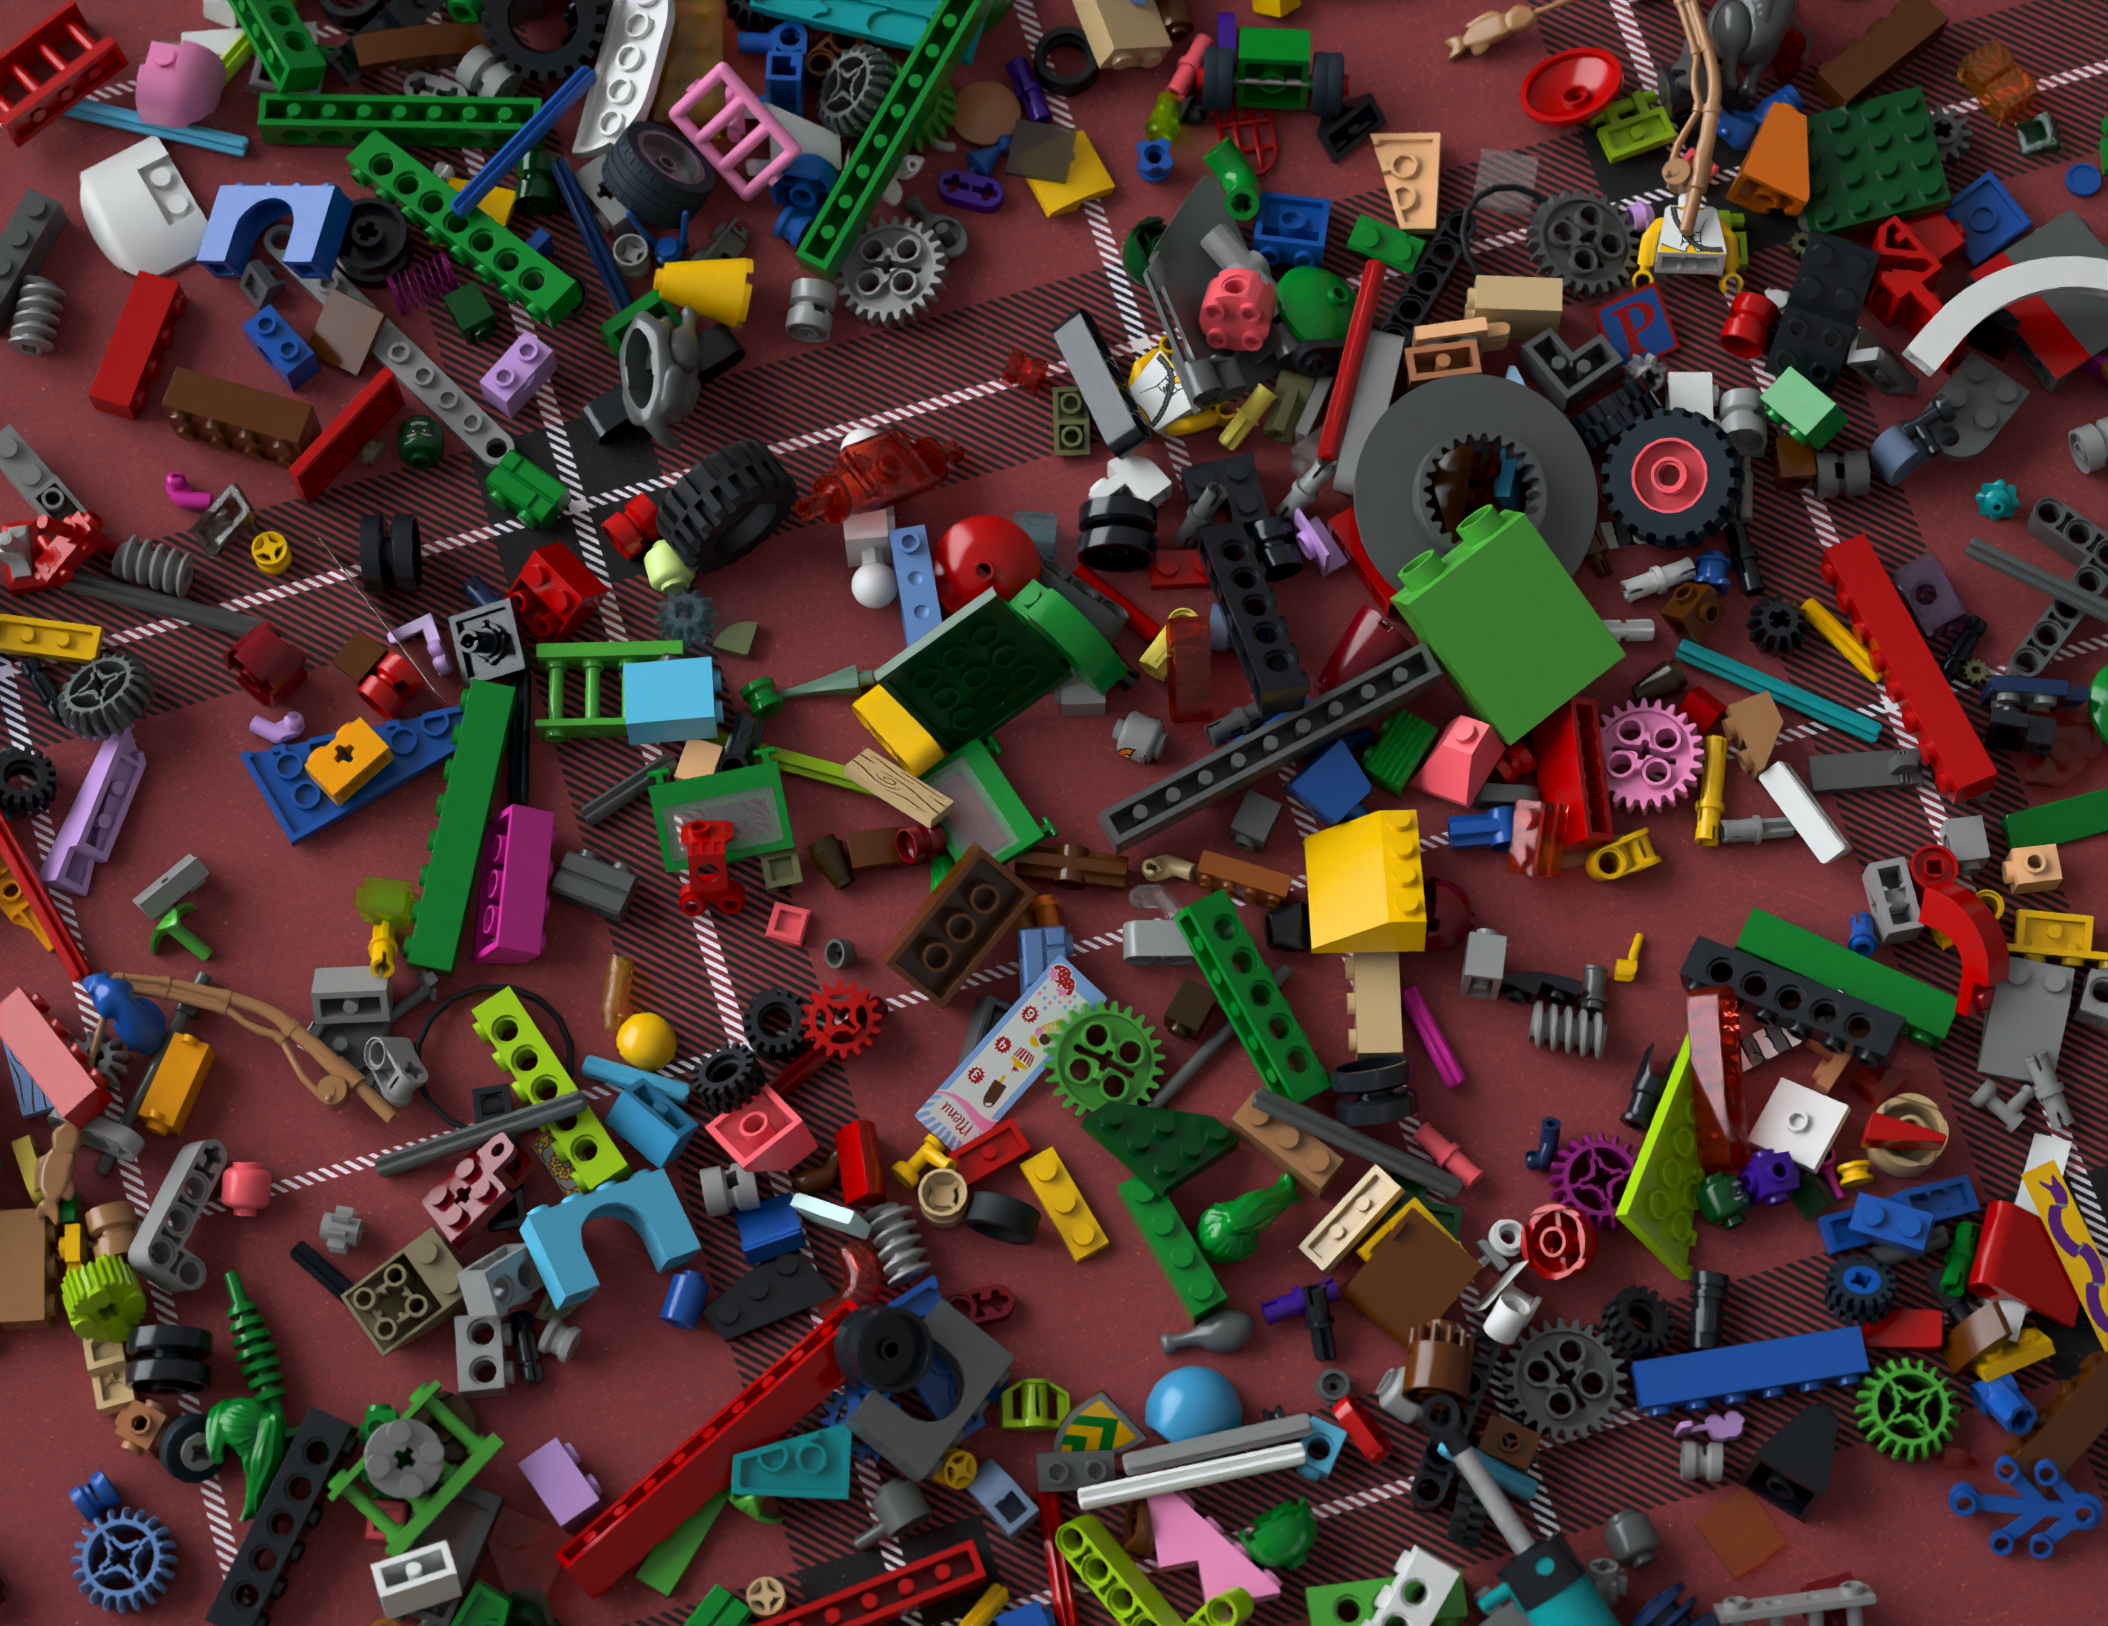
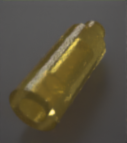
M609 956L607 961L600 1016L605 1018L604 1030L609 1032H618L620 1020L627 1019L635 960L626 956Z

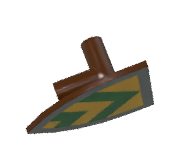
M1101 1389L1073 1407L1061 1421L1054 1437L1053 1452L1114 1450V1455L1143 1442L1147 1439V1435L1109 1397L1108 1393Z

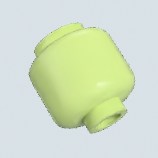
M664 539L655 542L652 545V549L644 557V565L649 582L655 590L662 592L664 595H676L690 587V583L695 577V571L685 566Z

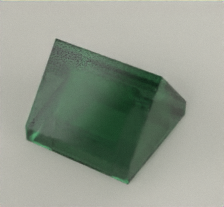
M1807 1172L1800 1176V1187L1789 1196L1806 1221L1838 1202L1837 1197L1819 1172L1817 1174Z

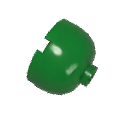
M1303 1496L1298 1497L1299 1505L1293 1506L1291 1500L1271 1508L1252 1520L1256 1528L1247 1533L1244 1527L1239 1531L1237 1536L1251 1557L1263 1566L1276 1568L1285 1565L1288 1570H1291L1308 1560L1305 1553L1313 1547L1318 1535V1527L1315 1515Z

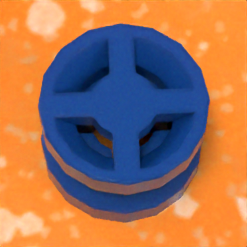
M789 205L779 215L773 229V236L780 240H789L791 246L798 249L815 219L809 215L801 216L796 208Z

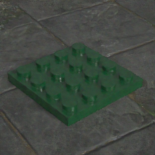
M1921 86L1807 116L1810 197L1803 209L1810 234L1813 228L1839 237L1881 226L1895 215L1900 220L1953 207Z
M993 586L873 672L876 681L949 754L977 737L983 741L1074 676L1070 667Z

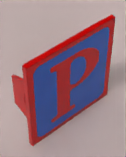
M1656 281L1592 309L1599 334L1601 333L1623 358L1622 365H1627L1633 359L1634 353L1644 359L1648 352L1656 357H1660L1680 348Z

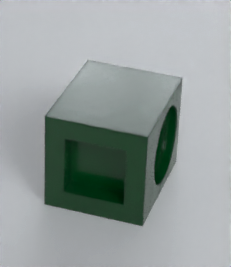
M475 280L443 296L447 311L467 345L475 341H484L495 330L499 329L495 314Z

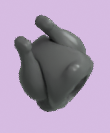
M1718 0L1709 13L1706 26L1711 40L1714 42L1717 61L1723 60L1722 90L1737 89L1736 66L1740 65L1747 66L1748 71L1744 84L1739 89V96L1743 99H1751L1757 95V85L1761 74L1777 56L1786 31L1792 28L1798 9V0Z
M689 305L685 306L681 311L683 317L681 327H678L677 323L673 322L668 316L660 320L647 311L635 314L624 335L619 357L623 386L622 400L631 423L638 427H645L656 441L674 450L680 447L682 439L679 435L671 433L667 429V425L680 423L694 410L701 389V382L698 379L701 345L695 329L700 316Z

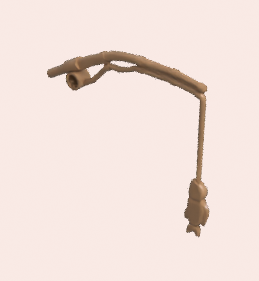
M1557 0L1537 9L1525 5H1516L1507 13L1490 10L1467 24L1465 28L1468 30L1464 36H1454L1445 41V44L1452 48L1448 60L1458 58L1466 48L1472 49L1474 55L1482 54L1490 45L1533 26L1539 19L1538 15L1577 0ZM1674 0L1673 2L1678 9L1693 61L1691 92L1695 103L1693 104L1691 116L1673 145L1670 159L1664 165L1662 175L1668 189L1672 193L1680 195L1688 192L1679 233L1691 236L1694 232L1702 195L1707 192L1712 172L1713 161L1711 158L1716 141L1718 118L1722 110L1720 105L1722 86L1714 42L1711 40L1698 0ZM1701 54H1703L1708 77V97L1705 104H1703L1698 79ZM1703 114L1700 136L1690 168L1687 161L1679 158V154L1698 117Z
M116 972L111 976V978H120L131 983L134 987V995L159 998V1000L165 1001L170 1000L214 1011L218 1014L232 1017L240 1025L257 1035L273 1038L282 1047L299 1080L330 1111H339L346 1107L350 1100V1094L356 1093L387 1124L392 1123L399 1114L366 1083V1077L346 1058L336 1055L320 1039L302 1027L297 1019L289 1017L285 1012L274 1006L229 989H220L173 979L171 976L125 974L124 972ZM229 1005L251 1011L275 1023L281 1029V1032L259 1026L245 1019L238 1011L229 1007ZM101 1015L88 1054L90 1058L86 1061L91 1069L94 1066L108 1019L102 1018ZM291 1038L307 1051L330 1075L320 1080L317 1085L304 1071L287 1039ZM69 1121L53 1131L51 1136L53 1147L49 1152L37 1159L34 1173V1192L37 1193L41 1190L43 1200L39 1202L36 1208L35 1218L42 1219L45 1216H49L55 1226L59 1224L61 1214L57 1203L61 1199L69 1201L74 1195L75 1188L71 1179L76 1164V1153L79 1151L83 1139V1130Z

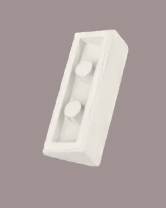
M1778 761L1759 776L1760 782L1821 863H1829L1853 851L1852 846L1789 763Z

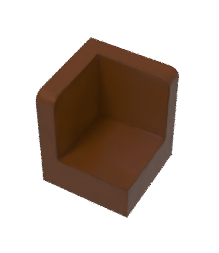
M1791 436L1776 437L1771 448L1776 491L1812 488L1817 476L1813 447L1808 443L1802 447Z
M358 629L335 655L332 662L335 667L353 679L358 688L369 675L378 674L376 667L385 658L388 651L362 630Z

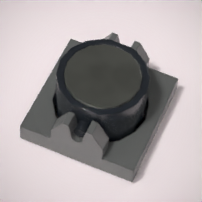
M1687 39L1684 41L1680 60L1660 65L1657 71L1661 104L1669 118L1690 117L1693 104L1695 103L1691 92L1693 61ZM1701 54L1698 79L1703 104H1705L1708 97V77L1703 54ZM1703 114L1698 117L1693 126L1694 134L1700 133Z

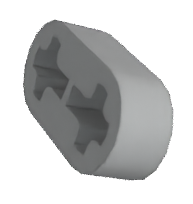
M426 72L412 73L404 81L403 87L406 96L458 95V97H468L465 88L459 83ZM422 84L426 86L427 91H421L419 95H415L413 88L419 89Z

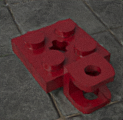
M501 1132L491 1138L479 1151L474 1149L421 1200V1203L450 1242L458 1249H461L515 1197L511 1190L515 1191L531 1175L535 1168V1163L526 1151L521 1147L517 1148L510 1138ZM504 1146L503 1152L499 1156H495L496 1151ZM522 1161L521 1167L513 1172L514 1166ZM469 1195L470 1199L464 1203L463 1201Z

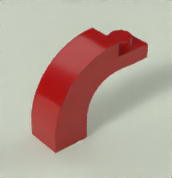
M1947 880L1927 886L1924 890L1918 922L1946 934L1957 947L1962 961V978L1955 1012L1969 1017L1985 1011L1989 1008L1994 998L1993 985L2008 980L2009 952L2002 928L1989 907L1968 889Z

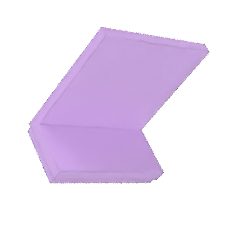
M1300 508L1295 509L1293 529L1296 541L1307 559H1312L1322 576L1326 577L1348 564V560L1319 517L1316 516L1308 521Z

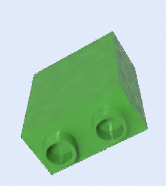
M1489 504L1469 515L1458 525L1456 531L1463 542L1440 559L1435 550L1431 549L1420 554L1404 566L1398 573V577L1405 587L1391 597L1390 600L1419 640L1425 643L1438 666L1476 718L1481 722L1490 724L1500 740L1511 746L1625 657L1626 653L1526 514L1507 509L1498 513L1495 507Z

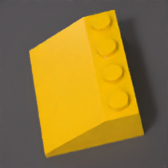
M1379 810L1304 837L1312 953L1425 951L1427 919L1417 810Z

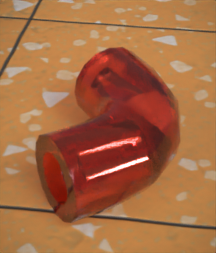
M869 1238L851 1242L836 1252L837 1260L843 1271L844 1284L841 1290L834 1296L815 1304L822 1322L848 1299L858 1307L876 1304L878 1301L883 1277L877 1253Z

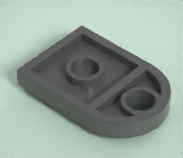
M1971 351L1935 395L1936 397L1943 393L1957 417L1948 423L1938 420L1928 426L1936 443L1942 448V452L1937 456L1951 462H1967L1982 455L2026 401L2030 391ZM1932 400L1928 404L1926 410L1932 408ZM1943 432H1949L1956 437L1957 444L1945 446L1939 441L1938 435Z

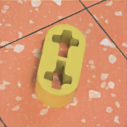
M28 1134L13 1140L12 1147L29 1195L34 1205L38 1206L39 1202L43 1200L41 1190L37 1193L34 1192V1173L40 1154L32 1136Z

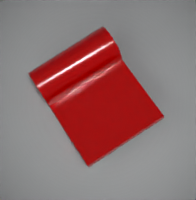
M1991 1201L1988 1203L1968 1283V1290L1976 1296L1989 1300H2000L2010 1297L2068 1329L2074 1328L2080 1299L2042 1219L2010 1202Z

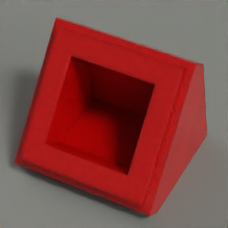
M1697 686L1689 692L1676 711V714L1680 715L1686 712L1688 715L1687 723H1695L1697 730L1705 736L1726 712L1727 707L1701 686Z

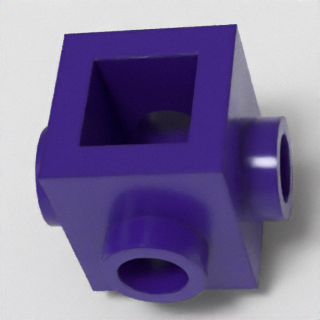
M1766 1149L1753 1154V1160L1739 1170L1742 1184L1751 1200L1752 1206L1767 1203L1768 1207H1773L1788 1202L1790 1200L1789 1196L1800 1187V1172L1796 1163L1792 1162L1790 1152L1786 1151L1775 1154L1774 1149Z

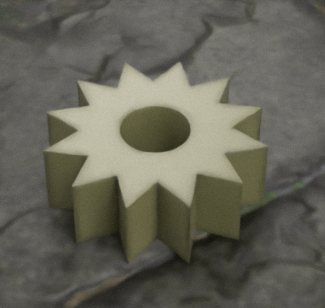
M1802 230L1801 234L1795 232L1794 236H1790V242L1787 247L1791 248L1789 253H1795V258L1800 256L1802 260L1809 240V233L1804 234ZM1799 243L1805 244V247H1801Z
M1973 657L1970 662L1967 661L1961 670L1963 672L1961 677L1966 678L1964 683L1970 682L1971 686L1975 683L1978 687L1980 683L1985 684L1986 678L1990 676L1988 673L1990 667L1985 666L1986 661L1981 663L1980 658L1975 661ZM1972 670H1977L1979 674H1973Z

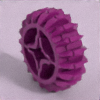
M1603 1132L1598 1133L1594 1143L1589 1134H1583L1582 1146L1576 1140H1570L1568 1143L1570 1152L1564 1149L1559 1150L1557 1157L1561 1162H1552L1550 1170L1557 1175L1550 1176L1548 1179V1185L1557 1188L1551 1191L1550 1199L1555 1201L1563 1200L1559 1204L1571 1205L1585 1212L1594 1223L1598 1235L1602 1233L1603 1224L1607 1225L1610 1233H1616L1618 1229L1617 1220L1622 1226L1627 1228L1615 1216L1618 1207L1613 1208L1612 1191L1629 1181L1639 1153L1632 1157L1629 1155L1633 1147L1631 1142L1626 1143L1622 1149L1617 1146L1619 1142L1618 1135H1614L1611 1142L1607 1143L1605 1142ZM1601 1157L1614 1161L1621 1168L1610 1169L1606 1167ZM1586 1159L1588 1164L1586 1167L1587 1176L1578 1179L1577 1183L1570 1185V1170L1578 1162ZM1595 1176L1602 1178L1601 1182L1603 1180L1607 1181L1604 1192L1598 1189V1185L1596 1187L1592 1185ZM1586 1197L1592 1199L1596 1203L1598 1210L1585 1206L1578 1199Z

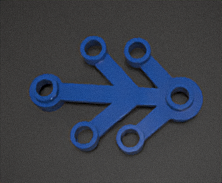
M2002 1456L1997 1459L1995 1474L2000 1481L2009 1482L2022 1497L1980 1494L1977 1487L1970 1482L1956 1483L1949 1491V1506L1959 1516H1971L1977 1510L2021 1514L2006 1527L1996 1529L1990 1535L1991 1550L2001 1556L2009 1554L2013 1549V1542L2046 1516L2061 1518L2045 1532H2037L2030 1537V1553L2038 1559L2049 1557L2053 1552V1545L2073 1529L2090 1530L2095 1528L2101 1522L2104 1514L2100 1499L2090 1492H2077L2059 1473L2057 1464L2050 1459H2042L2037 1462L2034 1469L2035 1478L2041 1485L2051 1486L2063 1501L2048 1500L2021 1472L2018 1462L2011 1456ZM2004 1464H2009L2014 1467L2012 1473L2005 1474L2000 1471V1467ZM2046 1467L2054 1471L2050 1477H2043L2039 1472ZM1966 1497L1972 1503L1968 1507H1962L1957 1501L1960 1498ZM2080 1508H2088L2091 1511L2087 1517H2080L2076 1512ZM1999 1537H2003L2009 1543L2006 1546L2000 1547L1994 1541ZM2037 1541H2045L2048 1547L2044 1550H2038L2034 1547V1544Z

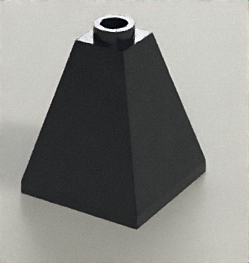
M1811 1403L1758 1449L1737 1484L1805 1524L1828 1490L1839 1421L1835 1417V1413L1823 1404L1814 1405Z

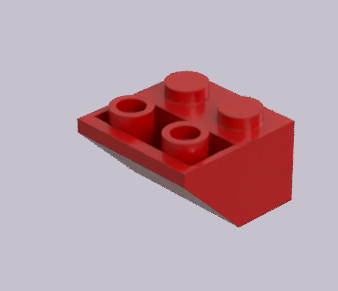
M560 541L533 551L504 598H517L522 621L542 643H562L594 615L609 589Z

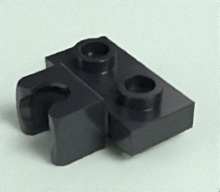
M2002 706L2000 709L1993 708L1984 746L2020 753L2023 746V753L2049 757L2053 747L2057 720L2055 718L2022 713L2021 709L2013 706Z

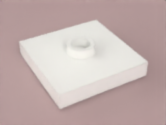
M1781 1077L1751 1131L1747 1142L1749 1146L1761 1151L1774 1149L1775 1154L1789 1151L1792 1162H1795L1798 1167L1817 1174L1851 1110L1849 1105Z

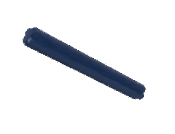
M560 158L551 163V170L618 314L633 304V299L568 158Z

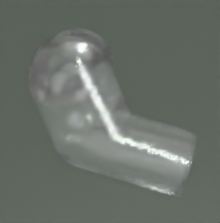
M1161 884L1137 885L1129 893V902L1134 907L1141 909L1159 908L1170 920H1174L1173 916L1184 909Z

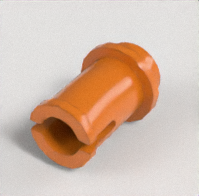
M1052 894L1038 896L1032 900L1033 906L1030 907V912L1035 913L1038 926L1060 925L1056 909L1059 906V902L1054 900Z

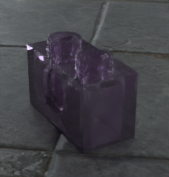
M1932 550L1893 571L1898 581L1893 586L1902 602L1908 601L1914 613L1910 616L1920 634L1925 632L1927 636L1935 640L1972 619L1940 558ZM1929 589H1936L1937 597L1935 601L1930 605H1922L1921 598L1923 593Z

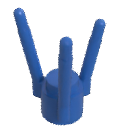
M631 210L626 211V216L649 244L662 269L665 262L686 260L684 250L690 246L687 240L689 212L687 210L682 212L680 238L677 240L673 237H664L659 241L653 238Z

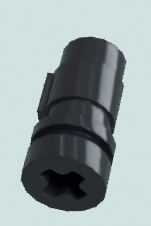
M1711 1271L1692 1272L1690 1286L1694 1287V1289L1690 1290L1689 1298L1693 1300L1688 1326L1689 1350L1698 1352L1719 1348L1724 1316L1722 1312L1723 1303H1727L1728 1295L1724 1292L1729 1290L1730 1276Z

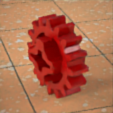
M839 979L836 982L835 989H830L824 983L822 984V995H818L815 992L810 993L813 1006L803 1004V1013L809 1017L801 1019V1028L810 1029L804 1034V1039L806 1042L816 1041L813 1046L815 1054L823 1049L826 1050V1059L828 1061H831L835 1054H840L842 1063H846L847 1054L853 1053L857 1059H860V1048L865 1047L868 1050L874 1048L870 1037L880 1038L881 1030L874 1025L883 1022L882 1014L873 1013L879 1008L878 1000L868 1002L870 990L866 988L860 993L857 992V982L855 981L850 984L849 988H843V983ZM835 999H848V1000L845 1001V1002H834V1001H833V1000H835ZM862 1010H864L867 1016L865 1030L857 1022V1018L861 1015ZM819 1013L826 1020V1024L822 1027L821 1032H819L816 1025ZM848 1016L849 1025L846 1026L840 1023L838 1026H835V1017L843 1019ZM839 1040H850V1041H851V1042L845 1043V1044H837V1043H836V1042L839 1041Z

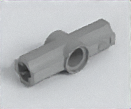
M1225 223L1217 225L1201 240L1200 245L1222 270L1231 268L1253 270L1261 275L1260 280L1265 282L1266 285L1269 281L1276 292L1277 283L1270 276V267L1267 260L1255 250L1249 251ZM1277 304L1272 323L1281 317Z

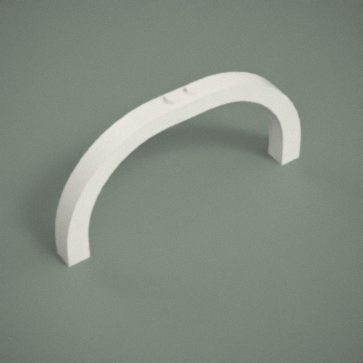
M2082 256L2048 257L2012 265L1985 276L1950 300L1924 326L1903 351L1902 355L1930 377L1976 325L2011 304L2032 297L2055 293H2079L2108 298V260Z

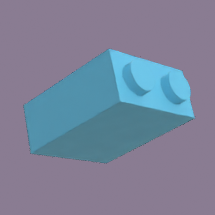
M712 657L623 664L625 718L629 745L718 738L717 723H724L722 700L716 701L715 693H722L721 672L713 671Z

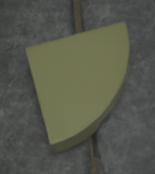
M743 621L730 625L716 638L713 644L714 651L749 660L759 629V623Z
M546 1290L535 1319L545 1323H549L554 1316L562 1319V1321L577 1313L585 1301L557 1311Z

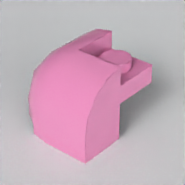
M183 40L182 46L152 41L145 65L140 64L137 75L136 107L141 122L171 128H189V124L202 120L209 113L213 115L219 103L227 76V71L221 58L209 48L187 40Z

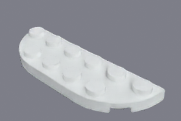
M674 0L613 1L594 70L597 74L596 82L589 88L572 153L578 158H592L601 155L603 152L608 153L620 135L632 123L643 122L647 119L656 94L674 27Z

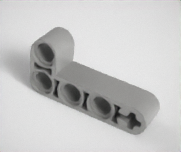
M215 1139L193 1142L183 1146L128 1251V1260L131 1267L169 1293L196 1290L203 1285L207 1276L204 1263L185 1249L184 1245L227 1162L225 1146ZM185 1184L188 1188V1195L185 1193ZM168 1216L171 1219V1228L168 1224ZM151 1249H153V1251H154V1253H155V1258H154V1260L152 1259V1256H151ZM180 1269L183 1271V1281L180 1277Z

